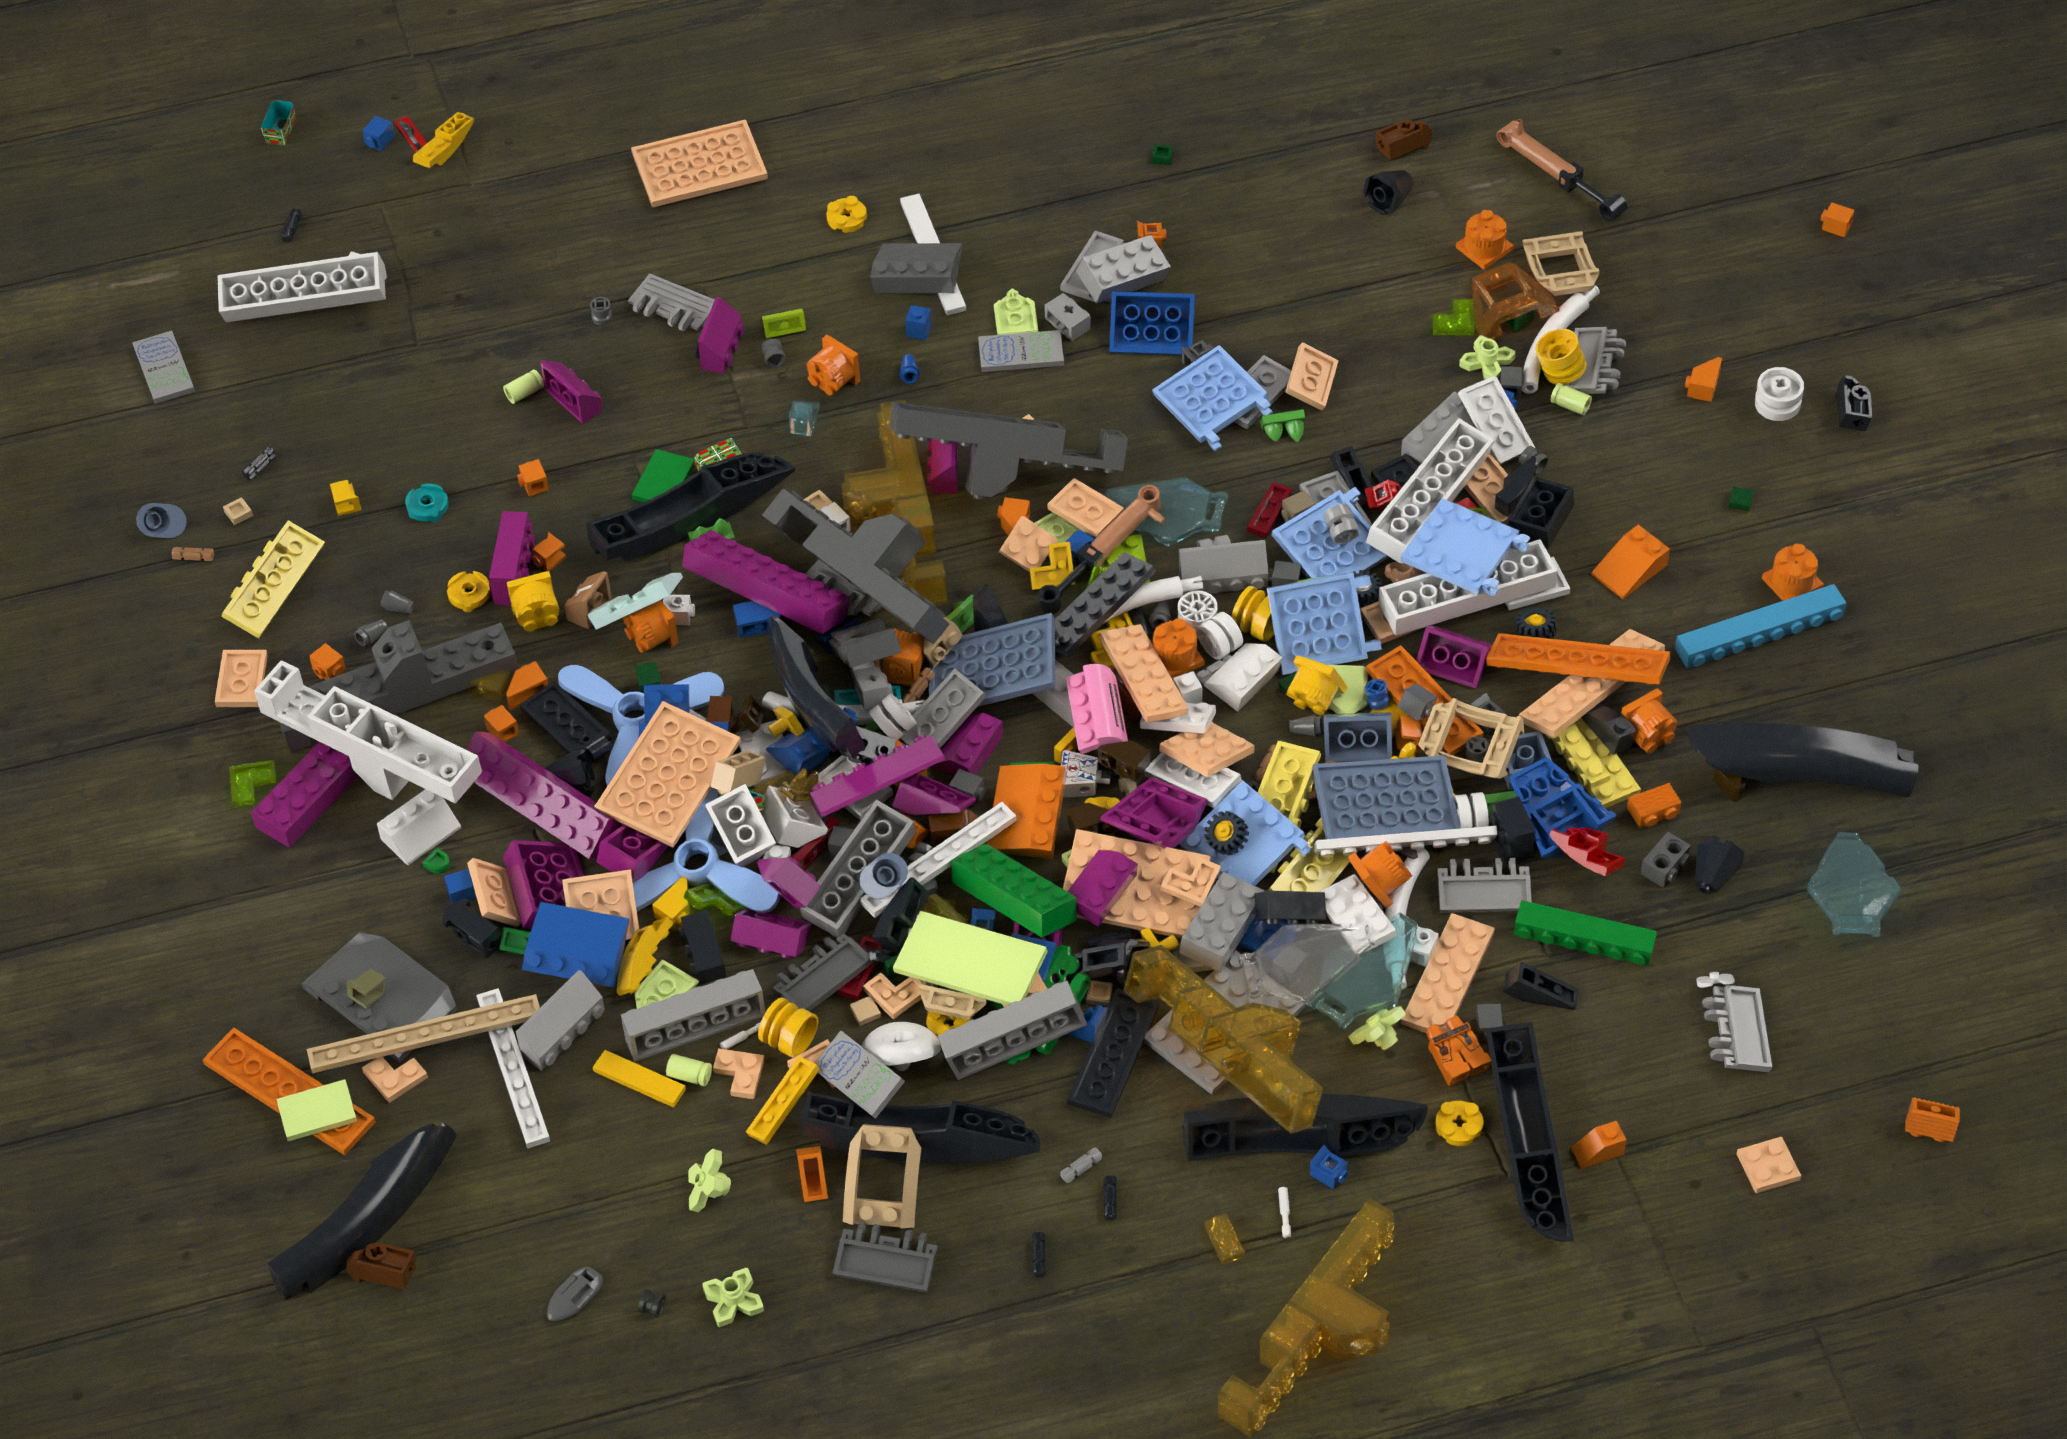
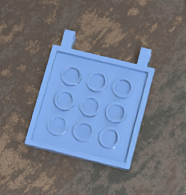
M1220 345L1152 389L1153 395L1200 443L1207 440L1214 451L1222 447L1218 442L1220 438L1216 433L1257 406L1263 415L1273 413L1269 408L1271 404L1266 400L1268 399L1267 392Z
M1356 487L1345 494L1340 490L1272 531V537L1292 561L1301 564V571L1307 579L1356 571L1358 574L1359 570H1363V573L1389 558L1388 555L1366 543L1371 526L1352 505L1359 500L1357 496L1361 494ZM1338 504L1349 505L1354 516L1353 520H1355L1360 531L1357 538L1344 544L1334 543L1329 532L1330 528H1328L1323 517L1327 509Z
M1442 498L1402 553L1401 562L1475 594H1479L1482 590L1491 596H1495L1499 591L1496 588L1499 581L1490 578V576L1511 546L1521 552H1526L1529 547L1527 542L1530 537L1525 534L1519 535V530Z
M1348 572L1267 588L1277 652L1283 657L1280 665L1282 675L1298 671V668L1293 663L1298 655L1326 665H1336L1367 659V652L1382 649L1381 642L1378 639L1365 642L1356 590L1357 587L1371 585L1370 576L1363 575L1354 578V573Z
M1243 780L1196 826L1192 834L1179 843L1185 851L1211 856L1210 862L1221 866L1217 876L1218 879L1222 872H1225L1253 886H1256L1294 847L1304 856L1312 850L1303 839L1305 837L1304 832ZM1218 812H1233L1242 818L1248 826L1246 830L1249 831V836H1245L1248 841L1247 843L1242 842L1244 848L1240 849L1238 847L1237 850L1239 852L1236 854L1231 851L1232 855H1223L1206 842L1208 840L1204 834L1208 833L1204 831L1205 827H1210L1207 822L1208 820H1214L1212 818L1214 814L1219 817Z

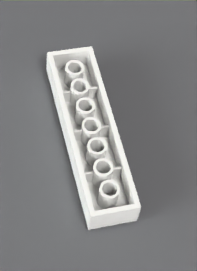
M378 252L218 275L219 313L225 322H233L386 299L384 263Z
M1458 418L1370 527L1366 543L1403 564L1401 562L1402 553L1442 498L1450 502L1455 499L1489 456L1494 439Z
M1539 539L1527 543L1529 547L1526 552H1521L1515 547L1509 549L1490 576V578L1499 581L1496 587L1499 591L1495 596H1491L1482 590L1479 594H1475L1426 573L1379 587L1378 604L1396 636L1555 588L1558 570L1542 541Z

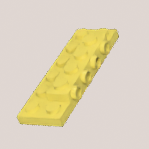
M288 520L274 541H268L263 550L265 552L264 555L256 558L252 565L254 567L252 572H246L241 581L243 585L240 588L236 587L231 594L232 600L223 611L222 617L255 637L260 638L323 548L325 542Z
M1579 718L1555 738L1546 735L1555 743L1557 752L1564 756L1569 769L1578 776L1580 785L1587 789L1592 798H1597L1604 808H1608L1627 800L1630 796L1640 793L1641 788L1617 754L1613 755L1582 718Z
M1278 741L1257 793L1300 828L1301 819L1299 818L1301 813H1305L1309 806L1308 795L1310 792L1314 793L1315 791L1313 764H1318L1321 753L1317 750ZM1277 865L1270 871L1271 873H1275Z
M1321 818L1315 824L1318 827L1315 832L1310 830L1303 838L1312 850L1304 856L1295 848L1290 854L1293 858L1291 862L1285 861L1277 870L1280 875L1268 889L1269 891L1320 892L1330 887L1350 862V855H1344L1343 852L1334 853L1335 855L1329 857H1321V854H1314L1313 845L1316 840L1326 839Z

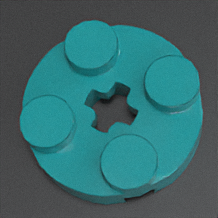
M436 484L420 485L421 488L417 490L413 488L405 499L409 517L418 521L438 522L449 506L448 497L443 488ZM427 500H430V502H431L430 504H427V505H424V504H423V503H426Z

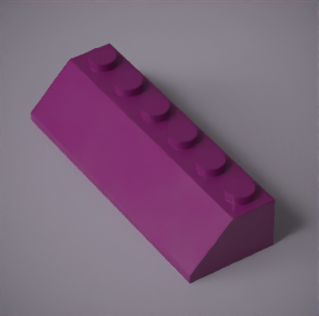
M923 734L913 739L915 744L906 747L904 743L894 748V753L887 757L883 753L872 758L874 763L868 766L862 763L853 767L854 772L847 776L842 772L832 777L834 782L825 785L823 781L813 786V791L809 795L820 817H824L945 760L933 736L927 738Z

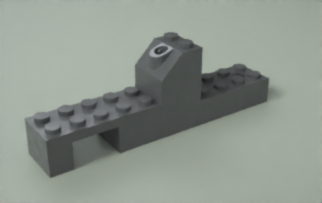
M892 402L889 428L894 434H897L898 438L909 439L910 436H916L921 441L929 442L932 438L938 439L943 444H951L952 441L960 442L962 446L971 447L965 488L973 495V498L981 500L1007 491L1008 485L1016 479L1019 458L1022 462L1034 463V460L1042 461V464L1049 466L1061 463L1066 468H1075V465L1083 466V469L1089 471H1096V468L1104 469V472L1113 474L1117 470L1123 471L1128 437L1121 431L1100 428L1096 453L1063 449L1066 429L1059 423Z
M785 489L780 491L762 514L763 517L795 543L811 523L817 526L803 543V546L821 562L932 644L939 639L950 625L944 619L945 614L928 599L921 597L922 595L916 590L909 588L906 583L898 578L925 544V541L920 537L921 532L903 516L897 518L895 515L889 514L866 520L853 535L848 530H844L836 521L829 519L821 510L818 511L810 502L802 500V497L792 490L789 493Z
M408 620L387 628L372 647L375 663L311 685L308 688L326 696L335 686L393 715H397L519 669L502 623L422 651ZM279 722L290 753L312 746L309 736Z

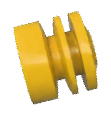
M1555 329L1547 332L1537 341L1535 347L1536 354L1544 376L1550 383L1565 385L1576 381L1583 375L1587 364L1578 337L1573 331Z
M1248 586L1239 596L1231 618L1242 632L1247 633L1251 630L1253 637L1268 642L1274 635L1268 596L1265 598L1264 591Z
M783 997L778 998L771 1004L762 1018L758 1039L773 1048L778 1047L782 1053L794 1058L805 1052L811 1044L817 1031L818 1017L804 1008L798 1009L796 1004L790 1003Z

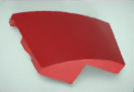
M1589 827L1567 828L1565 833L1555 829L1550 831L1549 836L1567 855L1596 873L1606 876L1624 866V857L1605 851L1608 839L1607 833Z

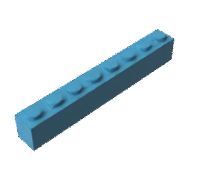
M1835 584L1678 635L1675 651L1686 669L1700 666L1705 662L1714 659L1718 660L1723 656L1739 653L1744 649L1753 646L1757 647L1765 642L1778 640L1783 636L1792 633L1796 634L1802 630L1817 627L1832 620H1838L1844 617L1846 601Z

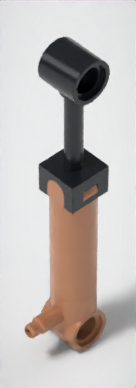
M1521 119L1512 121L1497 131V139L1502 146L1506 148L1511 146L1559 181L1558 186L1569 193L1578 187L1601 203L1599 205V212L1605 220L1612 221L1627 210L1626 200L1621 195L1614 194L1606 198L1583 181L1584 169L1575 162L1569 164L1524 132Z
M1153 485L1142 487L1139 490L1138 497L1091 544L1086 543L1077 551L1079 565L1057 587L1045 585L1039 590L1040 607L1044 613H1057L1062 606V593L1086 569L1095 575L1105 565L1104 560L1148 516L1161 524L1165 522V518L1158 513L1161 508V499L1157 487Z

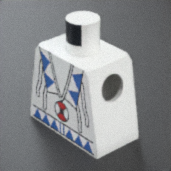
M1063 750L1061 766H1065L1067 774L1063 798L1094 796L1097 783L1110 784L1111 771L1099 770L1097 757Z

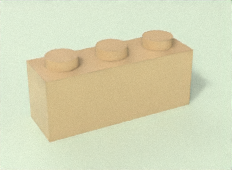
M745 750L716 761L710 787L718 789L720 794L725 795L744 784L747 787H751L759 783L766 757Z

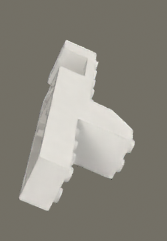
M282 660L254 690L261 713L348 755L353 770L375 792L391 800L410 781L456 804L482 773L478 755L335 686L326 696L304 686L299 669Z

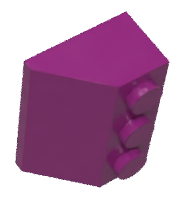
M716 297L699 337L698 347L701 370L725 374L728 366L732 364L733 352L738 349L739 337L744 334L745 324H742L741 314L720 297Z
M548 360L540 362L545 390L582 424L602 412V398L599 393L592 391L584 380H580L571 368L568 369L563 363Z
M932 439L928 442V453H932V456L927 458L928 469H931V473H927V485H931L932 494H956L958 483V442L952 441L951 444H943L938 439Z
M1430 625L1425 629L1416 661L1429 674L1476 689L1487 667L1486 658L1493 644Z
M985 713L969 716L953 733L941 750L945 760L932 765V768L953 777L959 769L977 775L1003 738L1002 721Z
M1098 850L1067 891L1076 897L1077 914L1099 927L1136 877L1138 863L1120 852Z
M746 908L735 914L730 941L737 942V945L740 947L750 948L754 946L758 947L760 952L772 953L773 951L781 953L780 956L783 958L793 959L803 952L813 928V923L771 912L758 913Z

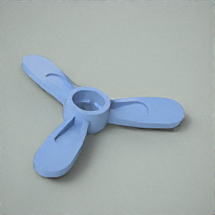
M579 665L566 666L558 674L560 687L577 698L612 713L614 724L619 731L607 765L605 779L608 786L638 740L639 722H645L644 715L638 718L624 717L626 713L632 710L644 711V693L628 692L622 694L606 680ZM703 672L674 683L689 684L691 710L709 705L710 696H722L724 694L722 679L712 672Z
M710 789L685 829L687 841L677 848L674 853L673 862L647 872L633 883L637 912L657 901L682 876L687 878L688 884L692 886H703L711 882L732 900L758 913L770 912L779 903L780 894L768 885L760 874L747 868L721 861L717 850L710 843L715 823L705 805L719 798L718 789ZM698 853L709 855L708 861L701 868L696 870L684 868L685 863L691 856Z

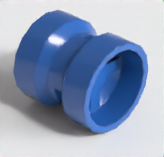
M1381 679L1369 681L1365 686L1369 707L1373 710L1386 708L1390 703L1386 682Z

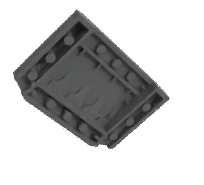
M361 932L302 983L305 991L318 1001L320 999L325 1001L366 1034L451 1015L457 1011L448 985L386 938ZM373 969L386 978V994L369 1008L365 1009L347 996V980H355L365 971ZM414 1049L389 1056L400 1063Z

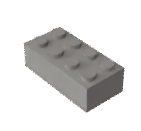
M1149 235L1083 257L1076 272L1097 304L1111 299L1112 291L1132 292L1164 281L1171 266L1153 237Z
M1222 872L1183 934L1180 954L1221 972L1256 916L1255 893L1263 892L1264 890Z

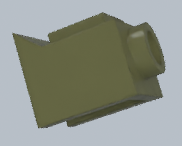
M373 969L365 971L355 980H347V996L365 1009L369 1008L386 994V978Z

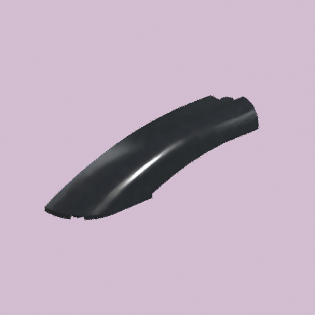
M1775 723L1706 724L1688 726L1686 728L1692 748L1695 752L1699 751L1706 758L1704 762L1727 774L1770 784L1773 781L1825 782L1864 787L1909 797L1915 787L1918 776V764H1914L1913 751L1897 748L1896 741L1823 727Z
M1533 1022L1486 1028L1505 1141L1521 1214L1528 1225L1540 1235L1555 1241L1572 1242L1574 1241L1558 1148L1542 1077Z
M1284 1094L1205 1103V1109L1184 1112V1125H1182L1183 1142L1188 1161L1249 1153L1290 1152L1317 1154L1323 1145L1340 1158L1376 1153L1396 1148L1407 1142L1408 1136L1415 1130L1419 1131L1427 1116L1428 1106L1427 1104L1396 1099L1340 1094Z
M434 1123L426 1125L412 1132L370 1161L371 1168L359 1185L322 1224L267 1263L274 1286L285 1300L299 1294L304 1287H307L312 1293L347 1268V1259L355 1251L364 1249L369 1244L376 1243L387 1233L414 1203L440 1167L457 1136L452 1127L445 1123H442L441 1126H436Z

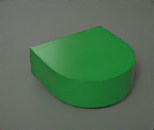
M438 847L422 862L424 868L435 874L446 872L451 865L448 854Z

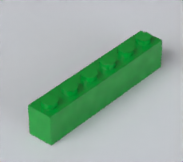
M1522 900L1514 927V935L1523 939L1542 941L1545 944H1555L1567 949H1577L1594 955L1599 954L1615 960L1621 959L1637 965L1650 966L1657 935L1655 930Z

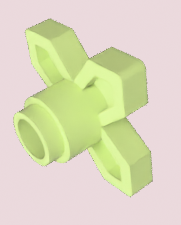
M1480 335L1474 342L1475 352L1465 353L1460 359L1459 366L1468 371L1482 368L1484 379L1495 375L1498 379L1501 376L1500 366L1510 365L1515 359V351L1508 347L1499 348L1494 340Z
M1401 1006L1395 1007L1390 1011L1387 1009L1379 1010L1375 1015L1367 1019L1366 1025L1358 1028L1348 1037L1353 1044H1359L1364 1040L1367 1042L1374 1041L1378 1047L1380 1046L1382 1050H1385L1398 1041L1397 1033L1391 1025L1398 1022L1406 1013Z
M710 1150L705 1156L703 1165L695 1163L689 1169V1182L695 1185L689 1197V1210L699 1212L705 1207L708 1196L716 1198L721 1195L725 1196L729 1192L731 1186L730 1178L726 1174L718 1172L722 1164V1151Z
M748 1268L735 1271L732 1277L724 1279L723 1282L715 1278L702 1284L707 1300L718 1303L713 1310L718 1327L732 1323L737 1310L749 1316L764 1311L760 1296L748 1292L753 1285V1279Z

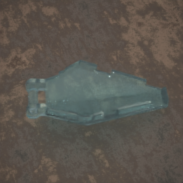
M1186 477L1105 490L1104 496L1122 506L1125 510L1138 497L1139 490L1146 485L1157 487L1161 499V508L1158 513L1165 518V522L1161 524L1148 516L1136 530L1142 533L1144 531L1154 536V540L1167 547L1189 537L1192 533L1202 530L1218 532L1222 524L1220 520L1224 504L1227 503L1229 497L1226 492H1210ZM1216 503L1212 519L1206 520L1210 504Z
M1839 832L1836 834L1833 843H1830L1819 863L1816 874L1814 873L1809 881L1807 891L1831 920L1832 935L1854 933L1872 934V937H1880V921L1900 895L1901 887L1893 877H1889L1886 874L1883 863L1871 847L1862 842L1858 833Z
M1398 913L1388 919L1396 929L1398 936L1359 956L1355 955L1348 944L1325 956L1319 989L1316 994H1313L1308 999L1307 1006L1313 1010L1318 1009L1329 1016L1343 1029L1347 1028L1356 1016L1397 1006L1402 990L1400 987L1404 975L1406 976L1414 949V938L1419 927L1418 923L1404 914ZM1327 998L1346 1010V1013H1339L1323 1002L1324 999Z

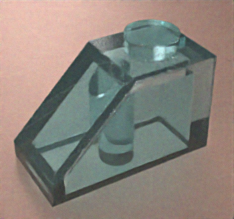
M807 400L793 401L789 414L790 433L811 436L820 402Z

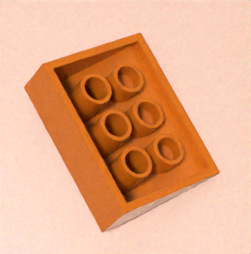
M1050 764L1000 766L993 807L1003 802L1016 815L1017 821L987 841L988 845L1003 854L1053 860L1067 777L1065 766Z

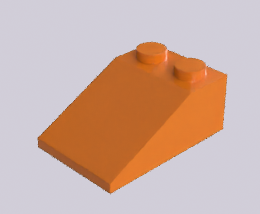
M1637 525L1617 542L1592 571L1591 575L1621 599H1624L1668 565L1670 548L1640 525Z

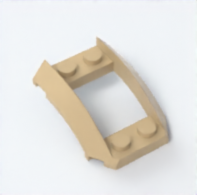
M1582 231L1522 240L1533 275L1554 296L1586 292L1593 289L1599 275V268L1595 267L1590 257L1587 245L1584 243ZM1575 255L1580 271L1546 276L1539 261L1542 258Z
M1452 698L1451 702L1445 704L1441 702L1433 705L1418 745L1428 757L1445 756L1446 764L1449 767L1500 779L1509 775L1506 772L1507 765L1519 734H1524L1523 718L1517 716V718L1511 717L1503 713L1481 709ZM1455 716L1496 729L1483 763L1459 758L1441 751Z
M926 981L919 985V992L924 1007L928 1012L969 1020L988 1002L987 999L974 995L937 988L938 985Z
M863 1124L849 1147L843 1222L853 1225L854 1223L859 1224L861 1221L866 1222L868 1225L878 1224L881 1226L901 1227L900 1229L915 1227L917 1185L922 1148L911 1128ZM861 1149L907 1153L902 1202L857 1198Z

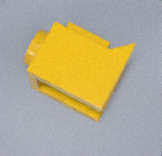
M348 480L330 484L338 516L361 511L359 497L355 495L352 483L349 484Z

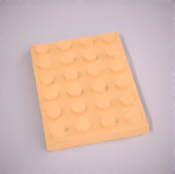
M746 120L631 148L652 208L768 179L767 171Z
M662 701L594 807L616 821L674 848L712 788L710 786L716 761L732 756L740 744L741 738Z
M1076 829L1063 890L1068 891L1098 850L1120 852L1138 863L1137 875L1102 923L1137 930L1149 927L1152 933L1166 936L1173 934L1176 938H1182L1199 911L1200 906L1161 891V885L1169 868L1191 876L1199 858L1210 861L1211 856L1168 847L1165 849L1158 845ZM1077 914V918L1085 919L1079 914Z

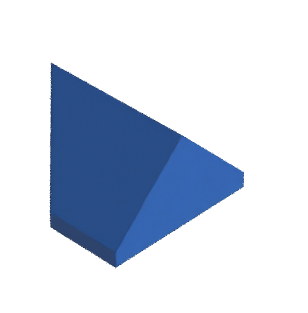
M1097 1005L1095 1010L1089 1007L1083 1013L1087 1025L1066 1035L1092 1043L1108 1007Z

